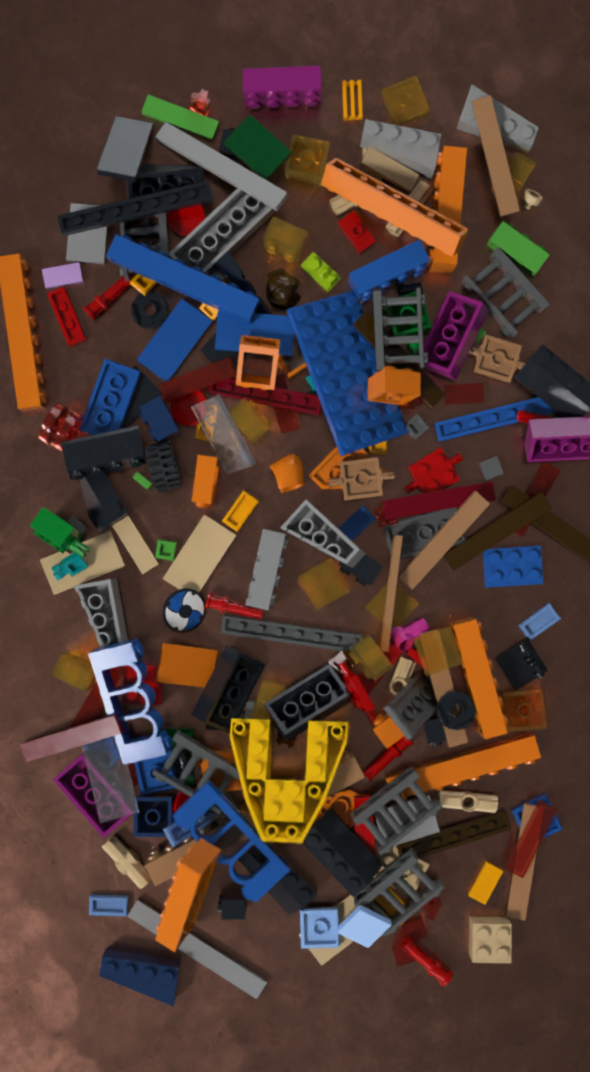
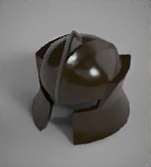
M284 269L273 270L267 274L269 279L267 281L266 294L269 303L281 310L294 307L301 299V296L296 292L297 284L300 283L299 280Z

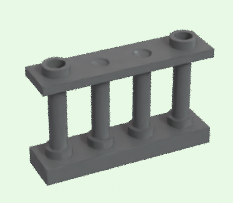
M167 213L154 215L155 218H158L159 224H155L152 227L126 229V222L120 223L121 237L122 235L139 236L152 234L160 236V242L157 245L148 246L151 247L150 250L156 253L162 251L170 258ZM119 265L120 275L124 276L125 281L130 282L129 273L135 272Z
M498 247L490 256L491 263L472 280L466 275L462 280V286L467 293H472L478 301L485 304L488 312L501 326V331L507 337L513 338L518 333L515 327L532 312L539 311L541 313L550 304ZM500 268L504 272V277L484 294L476 285L494 269ZM513 282L517 287V291L496 308L489 299L507 283ZM526 297L530 301L529 306L509 323L502 313L519 298Z
M416 288L417 296L393 298L382 296L381 291H373L376 366L378 372L384 369V367L389 366V364L420 362V369H424V364H428V353L424 352L422 326V305H425V293H421L420 288ZM417 304L418 315L388 318L383 316V308H386V306ZM418 323L419 335L396 337L384 335V328H387V325ZM419 343V355L390 357L385 355V347H388V345Z
M179 730L172 739L175 741L176 746L162 769L156 766L152 772L156 780L161 783L167 782L188 796L194 794L208 779L210 780L215 770L219 768L225 771L226 775L218 788L223 795L232 780H235V778L240 780L236 764ZM187 748L192 751V757L179 779H176L168 774L182 749L185 750ZM203 758L209 762V766L197 787L193 789L186 785L185 782L198 760ZM215 803L207 811L213 814L215 812L220 814L221 809Z
M412 766L350 813L357 826L360 823H364L379 843L375 847L380 855L391 851L397 842L429 817L437 815L442 808V805L436 798L431 802L417 784L419 775ZM406 787H411L425 806L418 813L414 812L401 795V791ZM391 799H395L410 818L401 826L386 808V803ZM376 811H380L394 829L386 838L370 819L371 815Z
M412 847L354 896L356 907L359 905L363 907L368 906L373 912L391 920L392 926L383 933L385 937L390 933H394L404 921L433 897L439 896L444 889L443 881L440 877L433 882L417 865V862H419L417 853ZM408 870H412L427 886L419 894L402 877ZM393 882H397L412 898L405 906L388 890V887ZM379 894L383 895L398 911L389 918L373 899Z

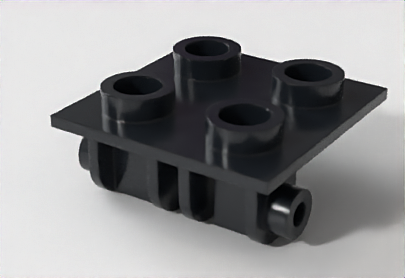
M528 638L495 658L515 691L537 677L538 679L545 676L544 673L548 671Z

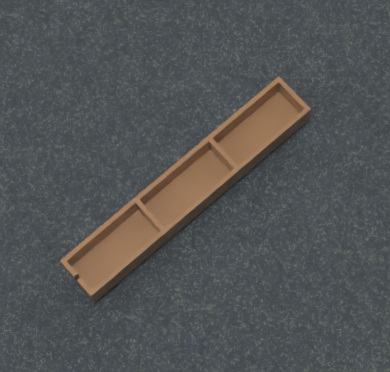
M353 750L343 751L326 798L365 778L363 769ZM306 771L303 776L299 778L295 776L289 780L305 781ZM242 803L236 808L256 828L248 805ZM224 814L199 832L203 835H212L230 818ZM234 823L215 842V847L223 852L248 839V837ZM190 836L175 847H172L170 842H168V846L163 849L158 847L150 852L151 855L147 857L148 859L144 866L155 886L173 877L178 869L176 865L181 856H186L191 844L198 842L193 836Z

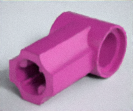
M420 618L404 628L403 626L393 628L390 639L399 651H406L413 645L414 641L420 639V633L430 631V628L424 618Z

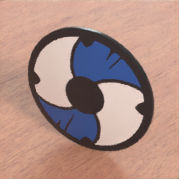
M183 588L173 592L166 599L162 611L163 620L167 627L177 633H187L196 629L202 623L206 614V603L203 596L190 588Z

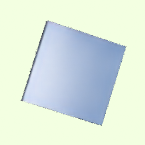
M359 905L337 927V933L369 948L392 925L391 920Z
M306 907L300 910L301 949L340 947L339 934L337 933V927L339 926L338 907Z

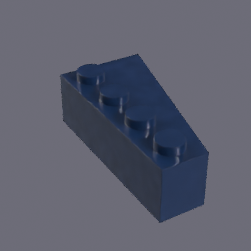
M106 949L102 956L99 976L174 1006L181 960Z

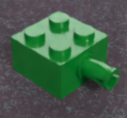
M417 291L399 297L417 296ZM417 304L393 305L383 308L387 318L418 315ZM422 305L423 333L429 332L432 328L426 305ZM418 323L388 325L391 337L419 335ZM410 343L411 354H419V343Z
M42 507L29 525L34 529L33 534L62 554L65 551L69 554L74 551L82 558H85L87 554L81 550L86 551L88 554L90 552V548L80 542L84 536L44 507Z

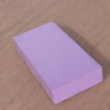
M80 262L42 269L46 289L84 282Z

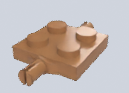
M485 334L481 346L478 349L472 347L469 354L476 356L473 372L510 383L513 373L517 369L520 370L525 364L519 362L522 346Z
M378 457L340 462V477L328 479L329 487L341 486L344 501L383 496V480L394 479V471L382 472L379 467Z

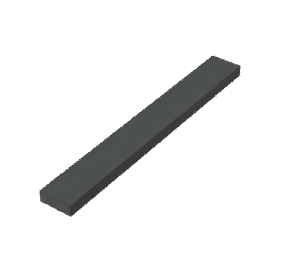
M223 614L220 633L337 651L344 649L346 652L372 655L375 637Z

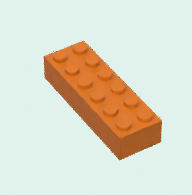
M443 146L442 152H438L435 171L438 172H436V178H434L433 190L436 191L432 198L431 208L460 224L467 148ZM430 246L431 249L429 254H427L430 259L428 264L430 266L429 272L452 274L457 265L458 253L452 257L451 255L444 254L440 249Z
M472 617L450 622L449 626L468 695L475 705L476 712L474 717L479 734L484 739L507 734L506 728L509 727V723L501 710L504 708L501 697H498L496 692L499 687L496 678H493L491 671L494 670L491 659H488L486 656L488 646L480 634L483 633L481 622Z
M202 838L196 844L192 843L187 851V855H182L176 866L178 869L172 877L174 882L168 890L170 895L164 903L166 908L161 913L160 919L162 920L156 928L158 933L155 940L173 952H176L195 927L221 852L220 849Z

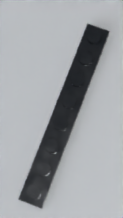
M208 180L57 215L62 236H68L214 201Z

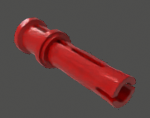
M122 276L103 294L96 295L94 297L95 300L88 306H83V310L94 321L101 311L108 309V304L131 285L130 282L125 281L124 276Z
M211 592L208 593L205 609L220 610V613L232 612L261 620L264 610L247 606L245 603L229 600L227 596L219 597L212 595Z
M404 736L391 745L363 771L366 778L368 777V780L372 781L396 756L401 757L403 755L402 752L408 746L414 744L412 739L408 740Z
M409 937L402 942L401 948L427 969L428 975L434 976L441 986H446L451 981L453 972L446 970L439 960L431 958Z

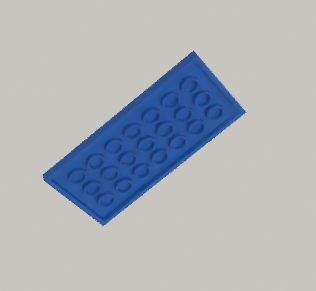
M353 291L287 310L340 456L409 433L399 405L368 401V378L378 372L376 350L352 326L364 313L361 303L357 300Z

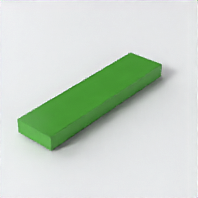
M149 94L141 111L142 115L163 123L167 122L176 128L213 141L219 126V121Z

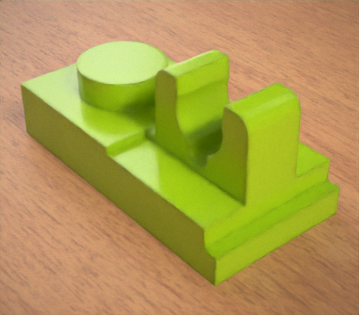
M314 252L300 265V268L328 293L341 279Z

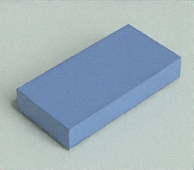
M547 603L518 624V626L529 641H531L561 618L552 605Z
M90 894L89 915L127 917L129 895Z

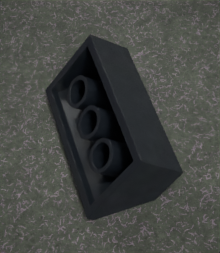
M543 344L535 350L514 376L517 381L563 418L583 417L590 410V382Z
M138 426L60 442L70 480H81L87 476H99L105 472H118L124 468H136L146 464Z
M226 645L191 715L205 724L230 733L231 719L239 718L265 664Z
M328 664L264 703V706L284 741L288 742L308 729V721H321L350 703L351 694L331 665Z
M331 807L313 822L302 842L352 897L367 886L383 866V863Z
M268 841L290 864V871L268 893L288 915H291L303 909L317 896V888L275 842ZM253 844L238 858V861L252 874L268 858Z

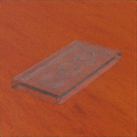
M220 395L191 406L227 474L256 464Z
M115 737L83 745L82 750L100 823L138 813L139 810L128 765H123Z

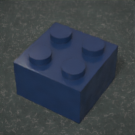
M161 396L139 407L142 411L139 415L144 424L146 423L147 426H150L151 429L148 431L156 442L170 441L182 434Z
M139 795L134 797L133 837H167L163 829L174 823L173 802L176 795Z

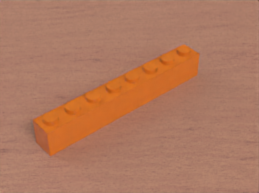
M338 158L326 164L321 185L329 191L335 192L343 196L345 200L352 201L359 205L360 208L376 214L378 218L387 220L393 226L401 228L411 236L418 237L425 241L426 244L440 249L446 255L453 257L462 249L469 231L468 228Z
M20 254L0 256V286L17 406L21 411L45 408L44 403L47 402L45 391H42L44 377L43 373L39 370L41 356L39 353L37 354L36 346H39L37 335L34 334L36 320L31 313V309L34 306L32 297H29L28 292L31 289L30 280L26 277L28 264L27 260Z
M527 733L412 768L419 775L417 784L426 794V791L443 790L446 785H460L463 783V780H478L481 778V775L487 773L495 775L501 769L507 768V770L517 768L518 764H533L537 762L536 759L541 758L535 735ZM406 769L385 775L387 784ZM406 787L401 791V795L405 800L412 795L418 797L411 787Z

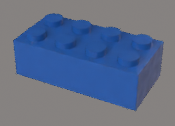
M419 239L350 272L348 284L357 300L364 303L373 298V291H381L383 294L389 291L390 287L395 284L400 286L406 283L407 279L412 276L417 278L423 275L430 259Z

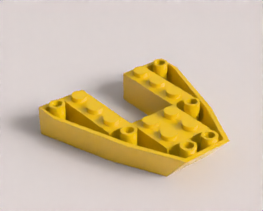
M231 719L230 741L244 797L261 840L302 843L326 799L347 743L350 731L349 723L308 721L305 781L270 780L274 723L271 720Z

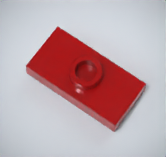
M354 211L338 222V225L360 254L376 243Z

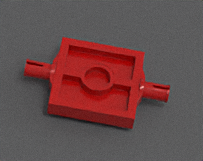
M441 447L437 448L407 467L412 474L414 482L405 486L404 489L407 490L408 494L417 488L423 494L445 490L460 480L454 465L462 461L463 457H460L461 454L458 453L450 459L445 455Z
M346 661L339 663L338 665L343 672V675L339 677L351 694L350 703L354 708L363 710L370 722L377 719L373 712L375 707L357 674L352 673Z

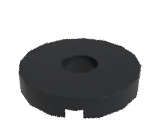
M149 291L146 296L140 293L131 305V316L141 328L147 330L157 329L168 318L169 305L159 293ZM147 306H154V314H145Z
M455 690L442 695L436 706L438 720L443 726L452 730L465 729L472 723L476 712L474 702L470 696ZM454 705H459L461 708V712L457 716L451 714V708Z

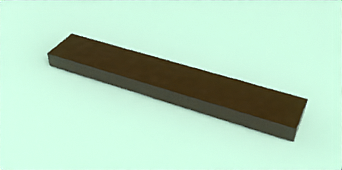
M365 311L352 326L376 350L374 318L368 311ZM384 329V335L391 337ZM399 344L385 347V355L389 357L408 355ZM417 363L389 364L398 370L412 369L413 372L420 373V398L430 408H433L445 395L435 382L420 369Z
M510 485L500 501L514 509L531 497L514 485ZM547 511L531 522L590 563V538L551 511Z
M540 491L448 550L444 554V558L454 571L543 515L552 507Z
M502 810L439 830L440 832L396 845L399 857L412 847L419 859L511 830L506 810Z

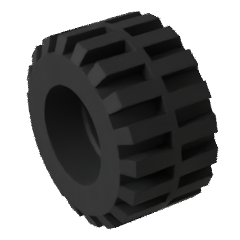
M168 440L146 446V460L155 489L161 493L182 487L181 470L173 444Z

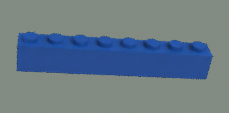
M115 235L106 255L109 261L251 324L260 304L257 294L251 291L243 292L239 290V286L233 283L225 284L221 282V278L215 275L203 274L204 271L200 268L193 267L192 269L187 267L184 261L180 259H175L174 261L168 258V255L162 251L156 253L150 250L151 247L144 243L138 245L133 242L132 238L126 235H122V237Z

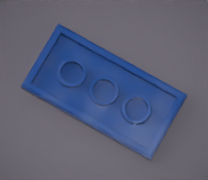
M181 299L137 358V361L169 383L213 321Z
M218 310L215 350L239 352L241 335L280 339L279 355L292 356L294 330L289 316L255 313L251 324Z
M104 359L79 431L89 435H96L122 429L142 372Z

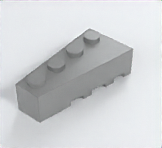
M471 85L456 129L480 137L472 100L489 95L474 85ZM492 98L503 145L528 153L539 127Z
M365 119L360 147L367 150L370 146L412 171L424 174L426 178L431 179L436 168L441 134Z
M305 500L280 527L287 533L352 568L366 554L308 500Z
M263 529L254 565L253 578L249 587V595L245 605L269 610L270 605L274 606L276 595L272 593L274 586L278 587L280 576L277 575L278 568L283 566L284 557H281L282 549L286 550L289 539L285 538L286 534Z
M117 578L74 586L81 599L80 602L89 617L90 625L94 628L100 647L128 641Z

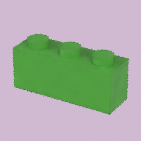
M502 221L486 244L493 250L499 247L515 266L532 278L550 255L543 246L534 244L528 235L520 234L516 231L514 225Z

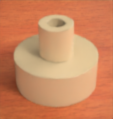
M526 189L522 196L526 201L523 206L528 210L531 209L532 205L539 206L543 199L539 193L531 189Z

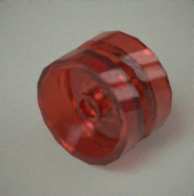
M56 403L42 423L38 435L39 440L46 444L54 442V448L62 451L60 442L76 439L84 416L75 411L69 413L68 407Z

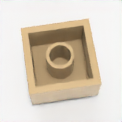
M469 916V956L472 963H511L512 924L509 918Z

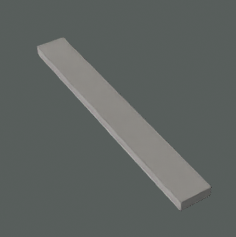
M167 122L164 123L155 136L156 140L276 211L279 210L288 197L286 191Z
M138 898L128 917L157 935L156 928L162 920L160 919L161 912ZM192 932L189 933L178 948L255 999L258 998L267 984V980Z

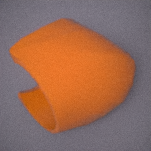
M294 453L283 456L269 465L270 473L276 477L281 493L295 490L304 485L303 463Z

